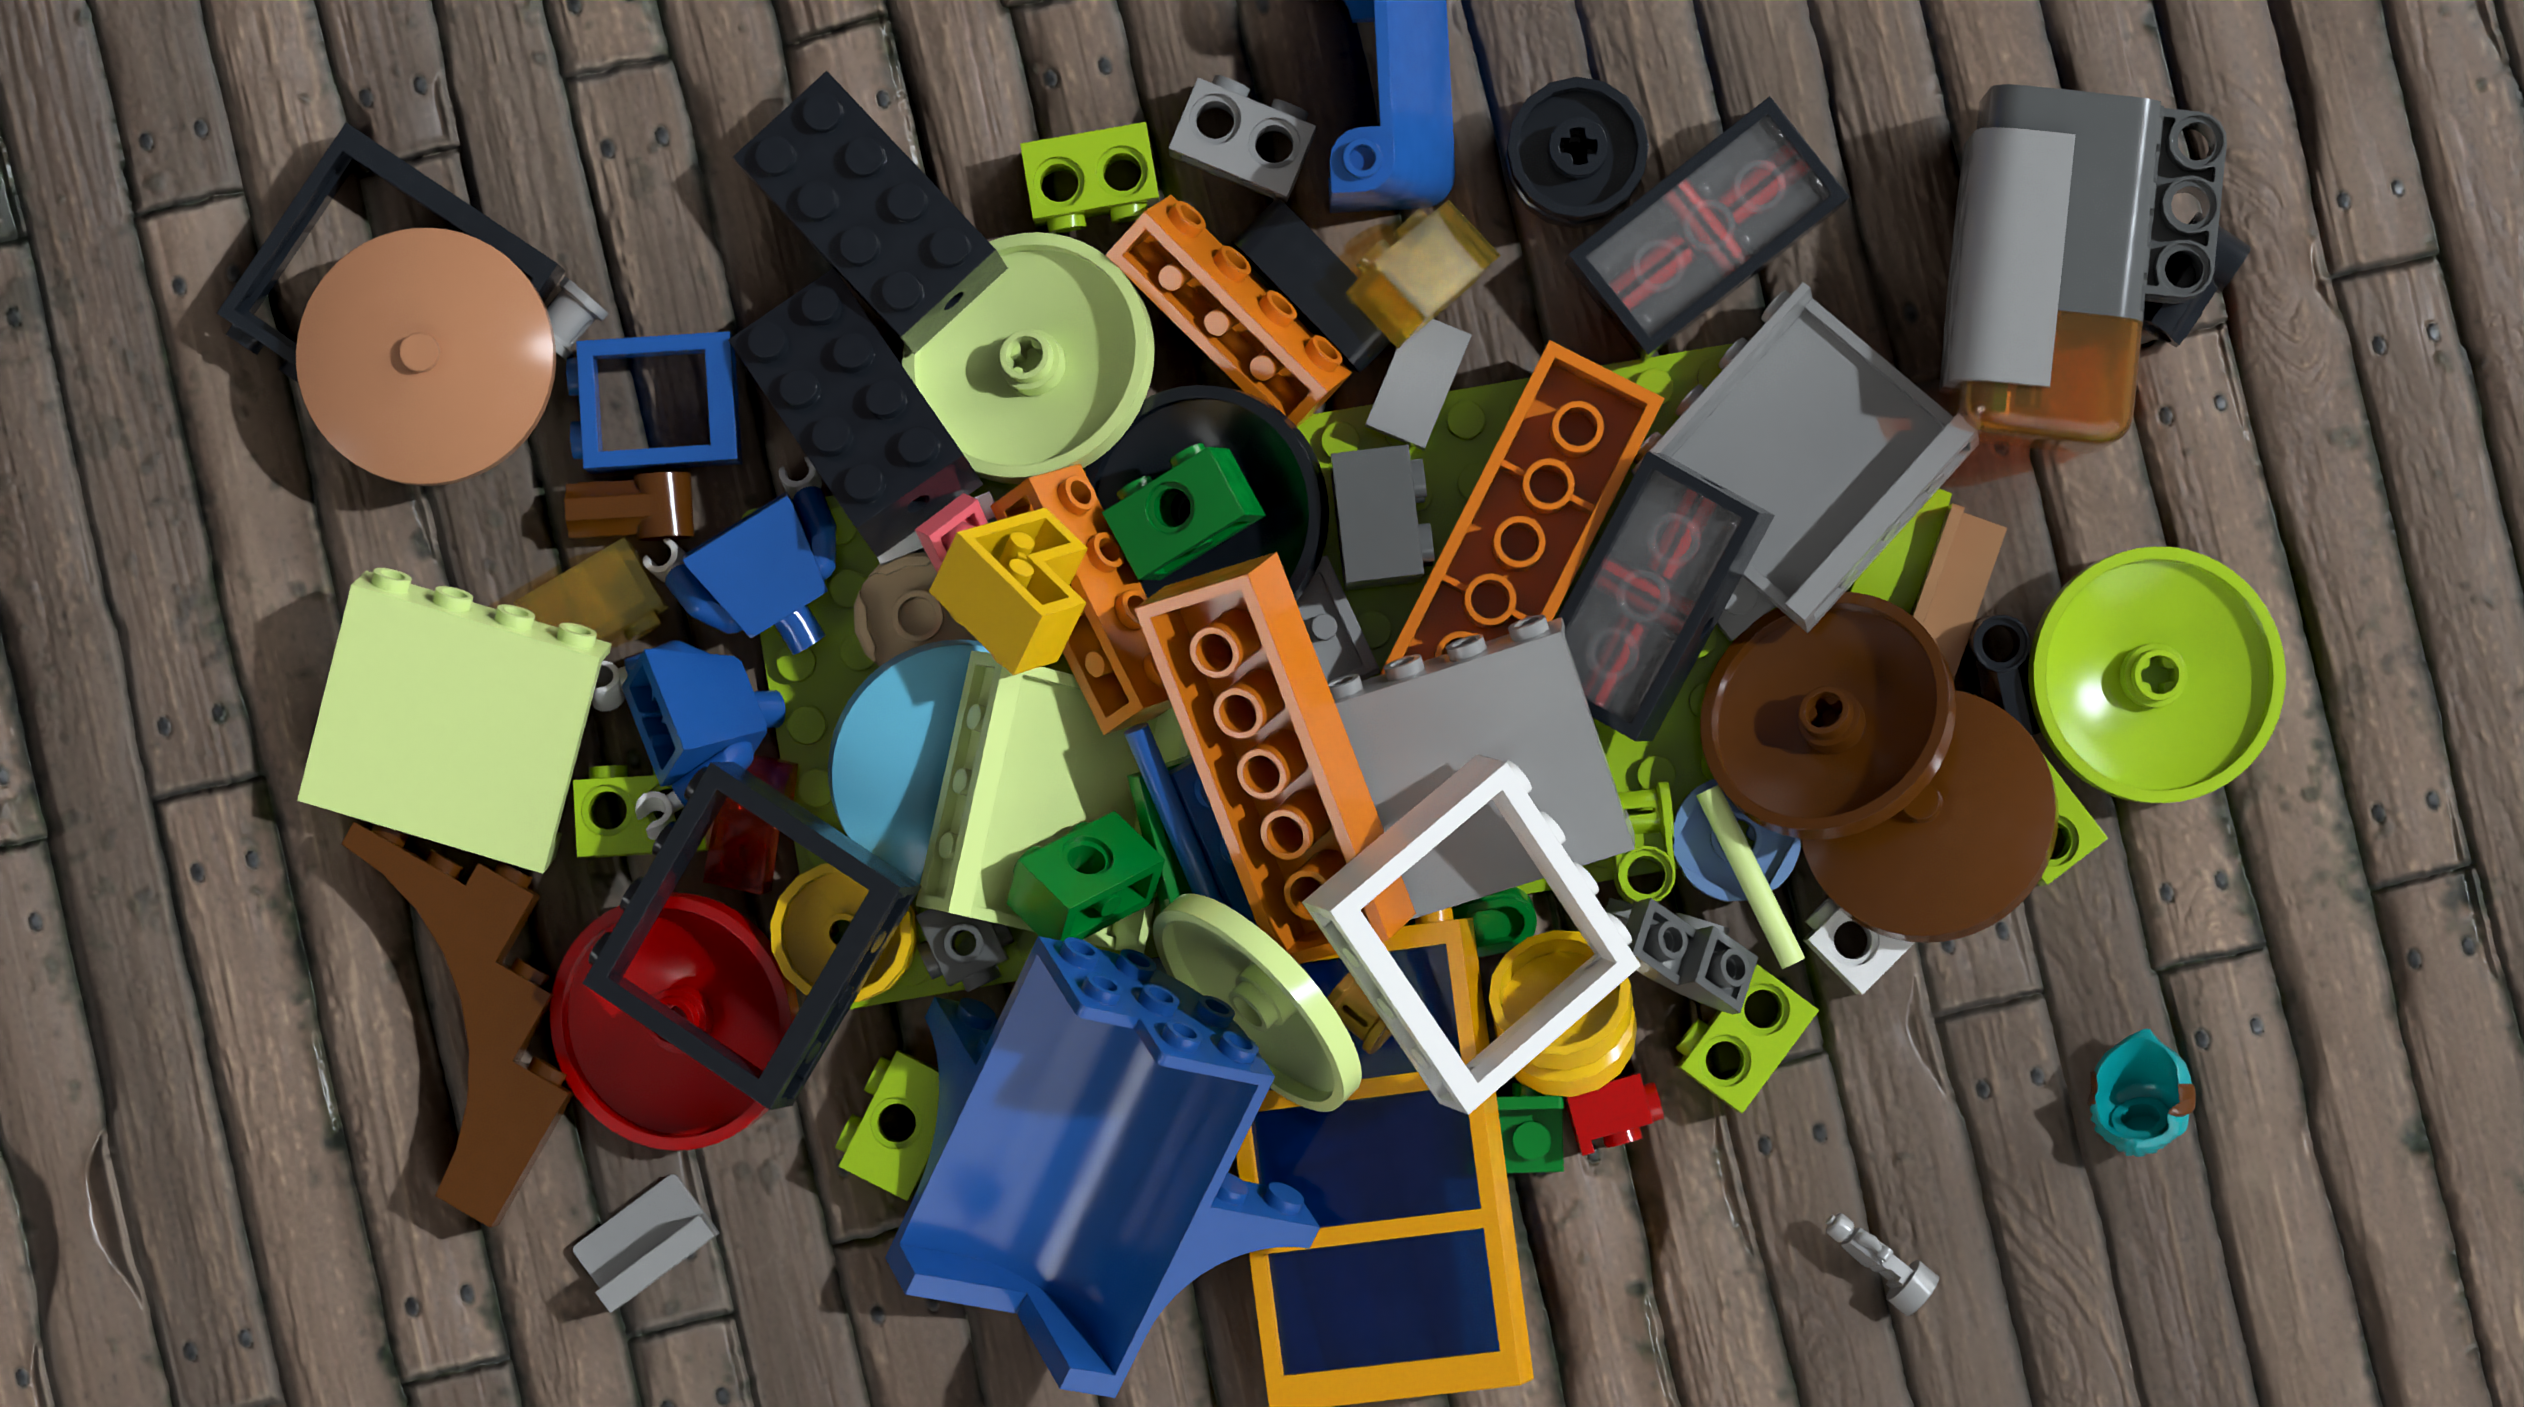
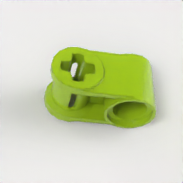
M1668 781L1658 782L1655 789L1618 792L1623 810L1627 809V812L1650 810L1653 812L1629 815L1635 833V849L1612 856L1614 882L1617 892L1624 901L1630 904L1652 898L1659 903L1670 893L1675 884L1676 870L1672 841L1674 837V824ZM1641 859L1649 860L1659 867L1662 874V884L1658 891L1651 894H1641L1632 888L1627 874L1629 866L1634 861Z

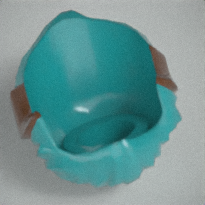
M2142 1029L2131 1034L2105 1052L2094 1071L2090 1072L2091 1092L2087 1104L2090 1106V1112L2093 1114L2090 1120L2096 1124L2094 1130L2103 1136L2105 1141L2114 1145L2118 1152H2124L2126 1156L2142 1157L2148 1153H2157L2159 1149H2163L2168 1143H2171L2186 1131L2189 1114L2195 1109V1087L2191 1082V1076L2185 1061L2175 1051L2164 1045L2153 1034L2151 1029Z

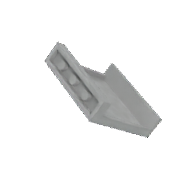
M1802 282L1792 295L1785 290L1769 304L1761 317L1765 324L1749 342L1742 337L1727 350L1718 365L1722 372L1706 389L1702 385H1697L1685 396L1675 412L1680 418L1663 436L1659 432H1655L1645 440L1633 460L1637 465L1631 472L1634 477L1647 451L1665 454L1774 514L1775 516L1742 577L1805 632L1809 633L1979 445L1978 428L1959 412L1955 417L1949 414L1812 298L1811 288Z
M1545 615L1527 617L1511 624L1508 627L1510 634L1492 640L1484 641L1483 635L1468 636L1446 646L1447 654L1423 661L1420 654L1409 655L1385 665V674L1361 681L1358 674H1351L1328 682L1329 689L1384 832L1478 754L1505 762L1509 760L1521 769L1532 787L1528 795L1539 812L1542 811L1548 814L1563 831L1566 841L1562 846L1572 862H1577L1583 866L1635 849V833L1627 809L1623 810L1565 638V625L1562 617L1548 622ZM1492 799L1401 875L1416 912L1411 919L1544 878Z

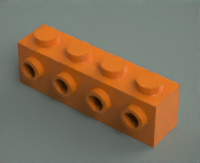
M1169 195L1144 211L1108 251L1106 256L1244 392L1268 402L1287 416L1296 427L1300 426L1328 400L1352 372L1342 363L1341 353L1329 340L1322 336L1314 335L1297 318V312L1287 298L1276 291H1269L1251 273L1249 262L1240 252L1230 246H1223L1205 228L1204 218L1194 207L1186 202L1178 201L1172 195Z
M1081 464L1027 478L990 507L997 521L1046 507L1088 548L1070 584V587L1086 602V605L1066 643L1063 654L1103 735L1155 719L1170 709L1172 705L1134 608L1148 598L1102 514L1104 510L1093 486L1089 482Z

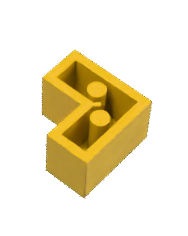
M1046 507L956 532L930 587L929 593L949 611L951 617L957 623L964 626L991 653L998 664L1005 667L1012 675H1016L1058 662L1086 605V602L1070 587V584L1088 548Z

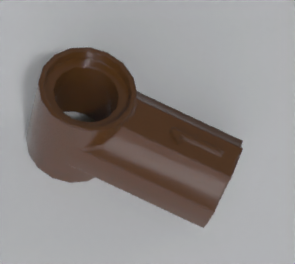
M656 472L634 475V480L595 481L566 484L564 499L565 520L568 538L571 540L637 536V540L663 541L665 538L680 540L694 537L691 473Z

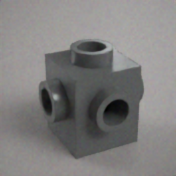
M933 909L916 915L927 939L917 944V948L932 980L943 975L948 986H953L962 981L966 991L969 992L1002 976L997 965L1009 960L1004 946L1015 942L1008 926ZM964 931L971 932L976 939L974 951L967 956L961 955L955 947L957 936Z

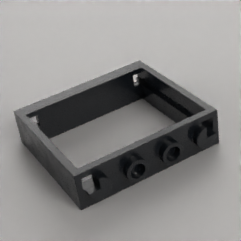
M345 123L217 314L232 323V326L226 333L227 336L256 355L259 354L264 345L285 358L278 370L298 382L296 370L297 343L254 314L357 163L460 232L491 245L507 256L526 276L531 278L530 281L542 298L543 303L549 297L565 273V270L558 263L348 123Z
M710 762L708 767H702L690 780L684 793V798L688 802L677 821H672L665 826L655 840L652 854L656 857L644 877H638L623 895L620 909L624 912L612 932H606L593 947L588 958V963L592 967L582 984L767 1109L773 1110L793 1106L922 886L737 763ZM727 797L869 890L764 1071L623 977Z

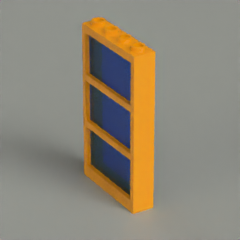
M1452 907L1414 918L1415 925L1403 926L1389 940L1382 943L1466 1065L1489 1046L1490 1043L1473 917L1454 920ZM1338 954L1299 964L1320 988L1326 998L1349 973V970ZM1347 1029L1361 1064L1362 1078L1359 1088L1342 1105L1329 1112L1305 1108L1269 1088L1236 1155L1238 1173L1241 1180L1268 1186L1272 1182L1291 1186L1303 1196L1305 1205L1320 1226L1310 1249L1277 1247L1249 1253L1269 1407H1332L1520 1386L1533 1380V1367L1496 1091L1469 1115L1439 1104L1393 1035L1374 1054L1369 1055L1362 1049L1363 1041Z

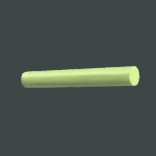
M1716 785L1696 795L1781 968L1784 969L1803 960L1805 956L1719 785Z

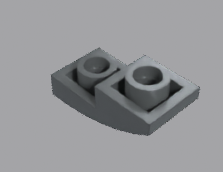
M1652 898L1640 900L1639 902L1635 901L1626 928L1632 938V942L1628 946L1641 965L1636 971L1704 1005L1732 1015L1741 1013L1758 956L1715 926L1695 929Z

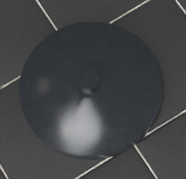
M1209 385L1181 386L1146 398L1135 420L1121 439L1104 455L1086 466L1085 474L1093 486L1104 511L1119 502L1116 493L1124 486L1145 476H1150L1152 480H1155L1172 469L1169 460L1173 456L1190 446L1203 443L1205 448L1218 447L1230 449L1266 515L1162 580H1139L1147 598L1164 586L1277 552L1294 598L1297 601L1313 579L1320 564L1329 524V504L1325 479L1319 461L1305 436L1280 410L1252 394L1236 389ZM1184 492L1176 495L1171 506L1172 516L1179 525L1183 524L1190 514V502Z

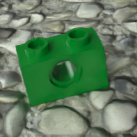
M1203 443L1190 446L1169 460L1172 467L1171 470L1155 480H1152L1150 476H1145L1124 486L1116 493L1119 502L1102 512L1138 580H1162L1266 516L1230 449L1218 447L1205 448ZM1184 492L1190 502V514L1187 520L1179 525L1172 516L1171 506L1176 495Z
M1113 811L1091 823L1085 821L1076 825L1067 835L1044 847L1035 846L1027 850L1014 866V877L1006 904L1041 937L1064 941L1068 937L1083 940L1152 904L1165 858L1116 811Z

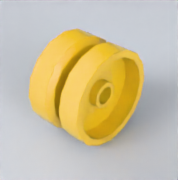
M829 863L820 864L798 875L779 896L770 922L772 953L784 977L807 996L838 945L832 938L839 931L836 922L845 920L851 923L869 892L867 888ZM913 903L910 905L854 1002L871 999L893 988L911 967L917 950V944H919V926L916 918L918 913Z
M1552 930L1527 937L1504 955L1492 974L1489 993V1004L1494 1021L1496 1039L1594 955V952L1580 932ZM1627 977L1517 1072L1514 1077L1522 1085L1544 1095L1574 1097L1599 1090L1621 1074L1634 1052L1637 1032L1629 978Z

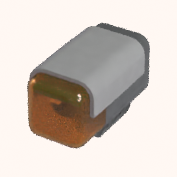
M1994 85L1989 88L1980 100L1977 130L1973 132L1963 147L1949 269L1939 392L1949 395V414L1955 417L1959 412L1964 420L1978 431L1979 443L2090 454L2098 453L2120 440L2130 429L2134 417L2144 301L2169 304L2186 303L2205 290L2210 284L2214 273L2227 147L2226 132L2221 122L2215 117L2199 111L2164 108L2161 105V101L2149 98L2028 85ZM2192 129L2200 132L2205 137L2209 150L2205 159L2192 160L2181 153L2178 147V137L2181 131ZM2188 193L2198 199L2202 206L2200 222L2197 224H2186L2175 217L2171 206L2175 194ZM2180 256L2192 263L2196 273L2195 282L2192 287L2180 288L2169 282L2165 274V265L2168 258Z

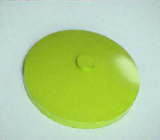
M2153 546L2115 553L2100 559L2072 577L2059 590L2049 603L2035 631L2028 664V684L2030 700L2039 728L2050 748L2071 772L2097 790L2117 798L2140 803H2172L2198 798L2211 793L2231 782L2254 762L2273 734L2281 713L2286 687V665L2281 638L2275 622L2261 598L2243 578L2227 566L2203 554L2181 548Z

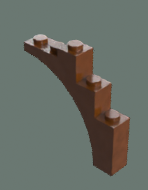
M353 822L341 844L381 872L417 910L444 954L461 999L469 1047L467 1104L456 1150L435 1196L490 1228L498 1226L574 1096L573 1091L562 1084L567 1074L536 1056H533L529 1065L521 1061L550 1010V1002L554 994L551 989L545 986L550 976L520 958H516L512 966L504 963L541 895L528 888L533 877L511 864L498 861L495 868H492L487 864L478 863L469 880L465 882L460 879L465 868L455 861L432 849L425 859L404 847L410 837L404 832L374 823L369 827L364 823Z

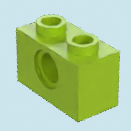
M899 1050L896 1051L892 1061L882 1056L880 1057L864 1091L874 1095L863 1119L854 1114L850 1116L835 1148L845 1153L839 1167L909 1201L924 1174L932 1147L938 1112L939 1073L937 1068ZM891 1104L905 1105L911 1109L915 1116L916 1127L913 1134L907 1140H893L886 1136L882 1130L881 1116L884 1110Z

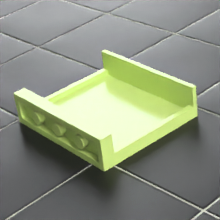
M375 568L373 572L365 571L350 587L297 801L543 874L557 855L562 833L557 832L600 667L602 661L610 653L612 643L596 639L597 633L594 630L579 624L561 623L558 628L534 621L535 614L522 607L501 604L497 606V609L474 603L472 602L473 596L470 593L458 588L438 586L433 591L411 584L412 578L409 575L394 569Z
M971 651L920 882L922 887L918 892L915 906L1033 931L1006 904L1014 877V866L1027 850L1035 846L1044 847L1067 835L1076 825L1085 821L1091 823L1113 811H1116L1142 836L1127 777L1128 775L1140 772L1124 735V732L1130 727L1103 735L1073 674L1039 667L1012 675L1005 667L994 660L991 653ZM1173 707L1155 719L1146 721L1165 763L1187 756L1189 748ZM1155 893L1152 904L1083 940L1092 945L1120 951L1132 949L1144 954L1146 941L1153 930L1155 921L1153 909L1157 893Z

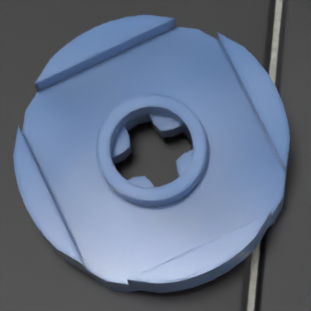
M1712 779L1694 788L1682 801L1673 820L1674 837L1672 839L1674 860L1678 864L1684 878L1701 893L1725 902L1748 901L1696 795L1718 785L1715 779ZM1724 793L1737 822L1741 820L1749 825L1746 836L1753 841L1751 850L1771 890L1778 888L1790 875L1797 862L1801 847L1800 838L1781 835L1755 823L1744 815Z

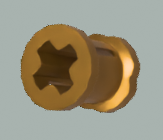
M1349 972L1337 984L1327 999L1344 1026L1363 1041L1362 1049L1371 1055L1389 1039L1392 1033Z

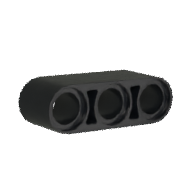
M1275 198L1231 241L1234 248L1246 258L1250 266L1276 292L1291 302L1297 314L1319 336L1329 340L1339 350L1343 361L1355 372L1360 374L1405 330L1401 322L1380 299L1279 198Z

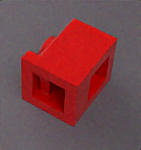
M1637 1072L1616 1077L1599 1090L1574 1097L1564 1096L1578 1152L1582 1156L1595 1153L1592 1143L1594 1139L1603 1137L1605 1148L1630 1143L1643 1138L1640 1130L1641 1126L1664 1119L1655 1083L1651 1082L1643 1085L1641 1075Z

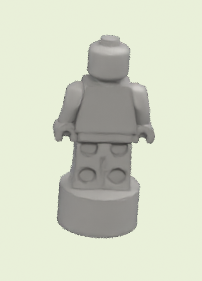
M1842 1213L1835 1216L1832 1214L1825 1222L1827 1224L1826 1233L1835 1241L1841 1242V1246L1861 1265L1867 1268L1870 1267L1872 1271L1879 1272L1888 1280L1886 1285L1890 1289L1886 1295V1300L1906 1316L1915 1313L1935 1290L1939 1276L1919 1260L1907 1266L1893 1255V1250L1880 1242L1876 1236L1869 1234L1860 1227L1854 1229V1222Z

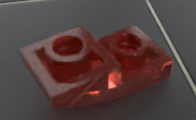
M754 754L753 762L746 770L794 801L798 763ZM727 797L714 820L703 882L759 895L772 891L779 830Z

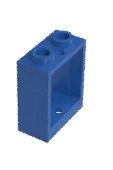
M730 331L576 341L577 357L567 358L566 361L569 395H579L581 421H571L570 442L573 459H583V469L590 474L743 464L736 351L728 341V339L733 337ZM705 353L711 445L603 451L597 360Z

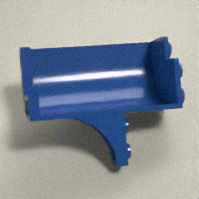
M1038 936L998 1020L995 1017L994 1011L988 1005L972 998H962L959 1002L934 997L927 1011L925 1020L934 1040L939 1073V1101L935 1133L921 1182L885 1259L905 1295L1016 1313L1059 1389L1116 1398L1153 1323L1169 1302L1188 1284L1215 1266L1246 1253L1277 1247L1310 1249L1320 1226L1305 1205L1303 1196L1291 1186L1279 1182H1272L1269 1186L1246 1182L1228 1173L1275 1078L1258 1052V1045L1233 1020L1235 1016L1234 1009L1226 1002L1216 997L1203 996L1183 982L1156 969L1155 962L1141 952L1123 949L1120 954L1098 949L1079 938L1068 937L1064 941Z

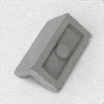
M671 1174L573 1247V1252L600 1288L595 1293L608 1311L612 1313L720 1234V1232L676 1174Z

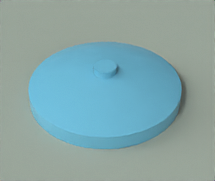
M943 640L927 643L905 651L881 665L864 680L848 700L838 719L830 744L828 758L830 796L837 818L846 835L918 884H920L970 654L971 651L990 653L979 641Z

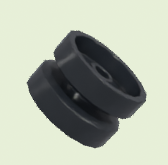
M1573 77L1550 82L1527 98L1512 122L1504 162L1510 188L1526 210L1548 224L1580 228L1602 223L1624 208L1644 174L1649 143L1644 120L1628 96L1604 81ZM1570 145L1581 146L1587 154L1584 164H1573L1571 154L1563 153L1565 148Z

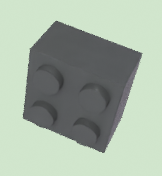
M1409 444L1331 453L1330 473L1344 591L1421 582L1424 575L1423 567L1433 566V561H1435L1430 523L1418 524L1416 503L1425 502V497H1427L1423 459L1410 460Z

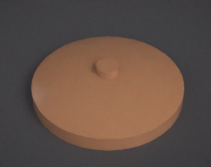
M411 228L398 230L378 236L350 251L325 274L315 288L303 313L297 336L296 370L298 383L307 410L319 431L338 452L355 465L376 476L407 485L440 486L458 483L474 478L502 463L527 440L537 426L551 396L555 379L556 345L553 327L547 309L534 285L507 256L491 245L464 233L447 229Z

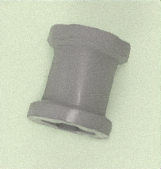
M565 276L559 283L562 289L561 292L546 309L553 327L556 353L567 361V358H571L574 355L571 347L596 319L603 321L609 313Z

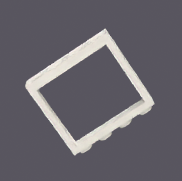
M1478 754L1302 901L1439 1104L1468 1115L1641 966L1628 946L1632 942L1629 931L1617 917L1611 913H1606L1595 895L1599 892L1596 881L1583 866L1577 862H1572L1563 848L1562 844L1566 841L1563 831L1548 814L1542 811L1539 812L1528 793L1532 790V787L1526 775L1509 760L1505 762ZM1492 799L1594 952V955L1465 1065L1369 924L1361 909Z

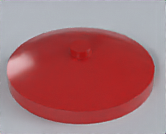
M671 893L623 976L762 1071H764L799 1011L795 987L784 977L772 953L771 941L766 935L738 911L721 902L695 894ZM619 905L599 916L580 933L565 954L558 969L552 990L554 995L550 1002V1028L553 1047L560 1069L563 1073L567 1074L565 1079L569 1087L587 1111L611 1131L630 1141L656 1149L672 1151L693 1150L720 1143L754 1124L769 1109L582 984L592 967L588 963V958L593 947L606 932L613 931L624 912L620 909Z

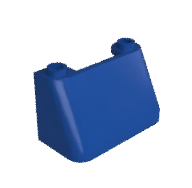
M1342 0L1350 11L1352 23L1375 22L1380 126L1359 127L1348 130L1338 137L1333 145L1330 157L1331 178H1328L1330 213L1423 209L1436 206L1447 198L1453 188L1455 178L1447 0Z

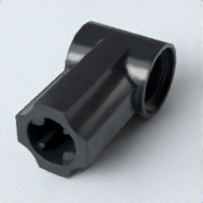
M2197 212L2188 224L2200 222L2202 214ZM2219 226L2215 267L2210 284L2203 292L2186 303L2169 304L2144 301V318L2141 327L2157 339L2178 347L2201 317L2203 310L2215 292L2220 294L2228 285L2252 247ZM2180 256L2168 258L2169 263L2165 267V274L2169 282L2180 288L2192 287L2196 278L2195 268L2192 263Z
M1992 615L1979 619L1974 623L1966 645V652L1973 662L1980 697L2008 712L2021 723L2030 735L2041 733L2033 712L2029 693L2028 664L2030 636L2026 627L2018 619L2008 615ZM1995 625L2006 628L2013 638L2012 652L2001 662L1990 660L1982 648V639L1985 632Z

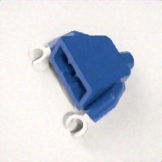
M804 457L809 468V473L804 479L800 481L790 480L784 466H782L778 472L786 492L686 553L670 538L663 539L664 543L671 549V557L666 564L657 566L647 555L644 556V566L659 580L665 582L666 587L689 616L726 634L739 633L744 630L750 638L775 625L793 655L812 646L826 635L807 604L828 591L825 580L836 569L837 525L825 495L821 490V476L808 457Z
M679 640L669 641L652 649H644L642 653L626 658L624 661L625 666L617 668L612 662L602 661L592 698L594 708L602 712L618 708L626 698L660 786L671 785L673 791L667 795L656 791L644 793L636 803L635 812L638 820L646 817L653 811L664 812L660 819L653 821L646 828L648 838L651 840H656L660 832L670 822H676L674 813L686 806L688 800L684 798V793L690 780L698 770L704 766L708 767L710 762H735L744 769H747L753 762L754 752L767 734V728H779L784 722L786 713L784 699L779 691H753L742 661L735 656L710 654Z

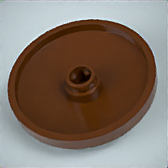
M1845 592L1809 633L1805 632L1776 607L1761 616L1742 632L1718 661L1709 679L1701 707L1700 735L1703 753L1708 768L1717 784L1729 800L1755 823L1773 832L1794 838L1817 840L1845 837L1863 832L1890 819L1907 807L1930 783L1940 768L1952 740L1956 722V691L1948 663L1934 639L1912 615L1889 601L1867 594Z
M1955 690L1957 705L1956 722L1947 754L1930 783L1907 807L1883 823L1860 833L1833 839H1801L1806 860L1825 894L1849 918L1877 934L1892 939L1921 943L1944 942L1975 934L1997 923L2017 908L2032 892L2048 866L2055 846L2059 820L2058 798L2049 766L2039 746L2021 723L2002 708L1979 696Z

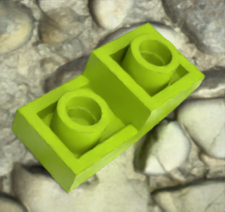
M1939 488L1849 587L1848 592L1862 593L1881 598L1910 614L1927 571L1952 493Z

